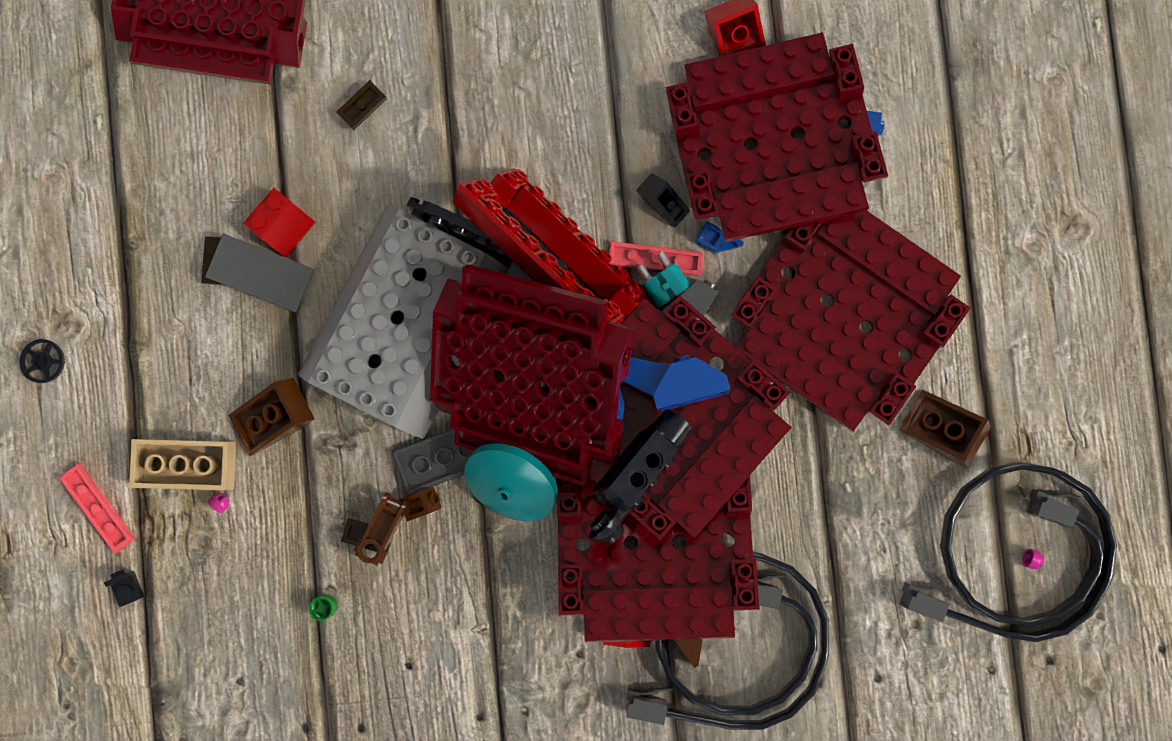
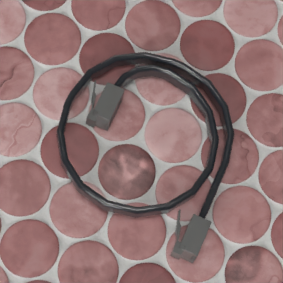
M1013 462L986 469L960 488L944 515L940 549L947 578L968 605L992 620L1001 623L1030 627L1059 620L1085 601L1084 605L1059 626L1032 633L997 627L948 608L949 603L920 592V590L933 592L938 590L952 591L950 587H921L905 582L899 605L941 622L944 621L945 616L1005 638L1040 642L1067 635L1093 616L1109 589L1113 578L1117 542L1110 514L1090 487L1056 468ZM1018 470L1046 473L1079 491L1096 513L1104 541V548L1102 549L1100 537L1088 522L1078 517L1080 509L1049 498V496L1065 499L1066 497H1080L1079 495L1046 494L1038 490H1032L1027 512L1060 525L1072 528L1074 524L1078 526L1088 539L1091 557L1089 569L1073 595L1051 611L1027 617L999 614L976 601L958 577L951 549L955 519L969 495L992 477Z
M753 552V559L787 571L808 591L820 619V651L817 664L807 688L787 709L761 720H729L667 707L666 699L646 696L658 694L661 691H671L673 687L650 688L648 690L628 688L626 696L628 701L626 709L627 718L664 725L665 717L729 730H764L792 718L815 695L828 662L829 618L817 590L793 566L763 553ZM786 574L765 575L757 579L758 581H768L773 578L786 577ZM758 583L759 606L779 610L780 603L793 607L802 616L808 630V648L798 673L781 691L750 706H721L693 694L673 674L663 650V640H655V650L667 679L691 703L719 715H755L783 703L805 681L817 652L816 627L810 614L796 600L782 595V589Z

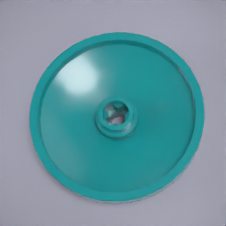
M499 443L486 444L477 448L466 462L464 475L469 489L484 506L501 516L517 521L539 520L551 512L557 501L558 488L551 472L540 460L520 448Z

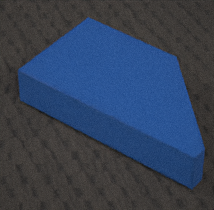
M706 221L695 240V243L714 254L740 248L744 244L739 239L725 242L722 229L709 221Z

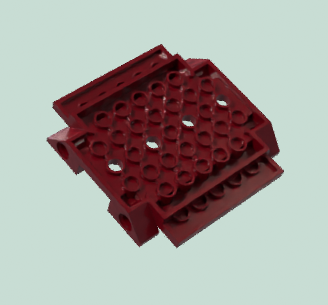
M112 0L111 3L115 39L132 43L129 59L132 64L270 85L275 61L277 65L300 68L307 22L303 17L306 0Z
M823 32L685 64L684 69L687 82L666 87L673 128L695 220L718 216L725 242L868 211L869 205L863 183L888 178L877 131L872 132L863 98L865 86L853 44L829 49L828 53ZM846 119L850 121L851 126L843 129L839 127L838 121ZM794 130H801L804 133V137L794 139L791 133ZM752 140L758 146L754 150H748L744 147V144ZM702 151H707L711 154V157L706 161H702L698 158V154Z
M863 211L790 228L730 316L749 328L736 347L750 361L755 360L774 378L851 432H854L868 410L869 413L890 426L917 387L914 385L916 380L937 350L946 345L971 308L950 294L961 278L960 274L870 212ZM785 267L791 268L794 271L793 279H784L781 273L782 269ZM823 294H828L832 297L833 303L830 307H825L821 304L820 298ZM862 321H867L871 324V332L869 334H864L860 331L859 326ZM901 348L909 350L910 358L908 361H902L899 358Z
M467 264L462 267V282L450 278L446 280L433 310L430 401L441 412L451 414L450 428L455 430L454 445L472 451L486 444L499 443L511 445L530 453L540 460L553 477L585 487L589 483L592 458L615 466L619 461L623 420L617 418L621 382L629 375L634 328L609 322L606 327L608 301ZM452 356L458 359L460 366L455 365ZM496 369L504 374V379L499 378L495 371ZM541 383L549 386L550 393L543 390ZM587 396L593 397L597 402V406H592L587 400Z
M680 295L663 314L644 299L622 323L624 326L634 328L631 358L670 365L674 363L675 358L689 355V358L696 357L710 365L711 359L718 357L722 359L724 364L723 368L719 371L727 375L731 389L728 394L695 402L687 407L680 406L669 409L680 415L690 425L692 432L673 456L675 458L673 463L668 468H663L658 474L660 478L653 487L647 488L642 494L644 498L641 503L629 509L630 514L659 540L664 537L676 522L695 538L792 428L774 412L790 394V391L755 360L750 361L715 330V325ZM624 382L620 384L624 401V431L621 436L619 457L634 438L653 424L662 414V412L657 413L653 397ZM587 396L589 403L592 406H597L596 400L593 397ZM592 458L590 478L598 484L612 464Z
M750 476L695 538L676 522L664 537L659 540L629 513L621 523L624 527L623 533L610 545L606 541L594 542L588 539L592 530L590 526L593 520L604 510L609 511L593 494V488L597 483L589 478V483L584 487L556 478L558 488L559 616L584 615L585 642L735 638L734 611L760 610L756 559H753L750 517L753 510ZM723 535L733 537L734 544L731 547L722 545L721 537ZM676 536H681L685 539L686 545L683 548H676L672 544V539ZM629 537L636 539L637 547L633 550L627 549L624 546L625 539ZM579 539H586L589 542V548L585 551H579L575 547L576 542Z

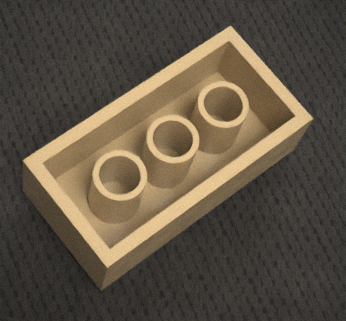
M132 439L129 488L233 490L235 483L236 442Z

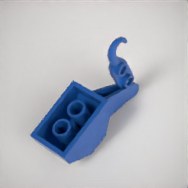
M689 355L675 358L674 363L670 365L631 358L629 375L622 381L653 397L657 413L665 409L669 410L728 394L731 390L726 374L696 357L689 358ZM620 390L617 418L623 420L624 401Z

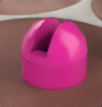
M217 493L207 501L214 510L221 514L229 506V498L225 497L224 493Z
M1030 548L1023 555V566L1030 569H1039L1041 564H1044V556L1039 551Z

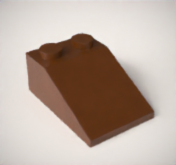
M294 378L273 382L228 415L249 456L255 455L315 420Z
M922 389L903 422L900 431L946 459L968 469L991 427L988 419Z

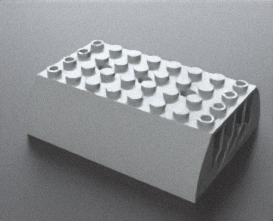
M386 206L297 375L306 382L385 423L425 439L439 412V409L430 401L433 310L445 282L449 278L462 282V267L467 264L507 274L509 269L485 252L398 208ZM419 268L427 271V277L423 281H416L414 279V272ZM397 311L404 314V321L399 325H395L391 321L392 314ZM375 354L381 357V365L378 368H371L369 358ZM452 356L455 365L460 366L458 359Z

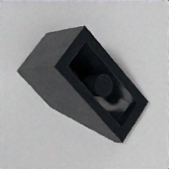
M653 173L636 189L643 200L674 228L690 212L671 185Z

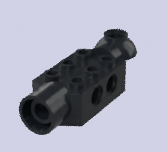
M665 409L653 424L634 438L620 455L618 464L616 466L612 465L593 488V494L609 511L604 510L593 520L590 526L592 530L588 539L594 542L606 541L610 545L621 536L624 531L621 523L630 513L629 509L641 503L644 498L642 494L647 488H651L657 483L660 478L658 474L663 468L666 469L675 460L673 456L692 432L690 425L680 415Z

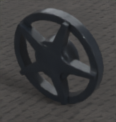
M46 339L34 340L27 344L21 352L19 360L20 369L23 375L32 382L49 383L58 378L62 373L65 365L64 353L60 346L53 341ZM47 343L43 352L36 353L31 350L37 344ZM52 346L56 349L59 360L53 359L50 355ZM27 353L32 356V366L28 370L25 365ZM53 364H59L56 372L50 377L49 369ZM35 370L43 371L45 379H36L30 373Z

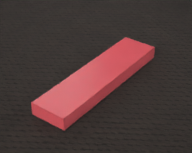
M610 241L609 254L612 257L611 265L636 269L643 264L647 270L661 272L664 270V267L656 255L663 251L671 264L675 262L678 264L684 275L698 277L701 276L704 253Z
M77 463L59 477L62 484L114 554L136 539L81 463Z

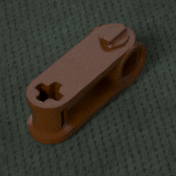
M388 492L384 494L363 538H359L354 548L355 556L359 557L364 563H372L376 566L379 563L383 564L389 552L387 548L407 509V501L401 502L391 497ZM369 544H373L377 548V553L373 558L368 557L365 551Z

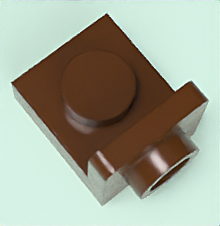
M434 487L399 499L401 502H408L404 513L407 522L441 509L440 498Z

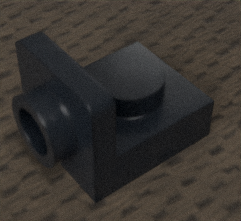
M124 569L111 574V579L104 582L105 587L111 586L119 608L145 597L134 571L125 573Z

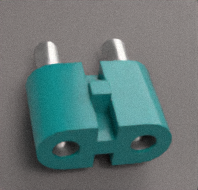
M663 251L656 255L664 267V270L651 277L643 264L636 268L645 281L642 287L656 308L661 307L691 287L676 262L671 264Z

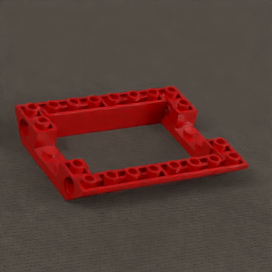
M513 168L499 172L490 183L485 179L477 178L458 185L452 203L534 282L595 298L590 290L582 288L576 282V277L571 272L563 270L557 264L558 261L552 254L542 250L539 247V242L533 236L527 235L520 228L521 225L517 220L508 217L502 211L503 208L507 207L603 300L608 301L606 327L609 322L622 324L644 299L647 300L649 298L642 285L638 282L635 283L623 267L611 265V255L605 250H600L590 235L583 234L578 229V224L561 213V208L555 202L549 201L544 196L541 188L532 185L527 180V175L520 169Z

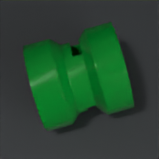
M323 594L313 599L309 605L310 616L317 621H325L333 616L338 607L336 599L328 594Z

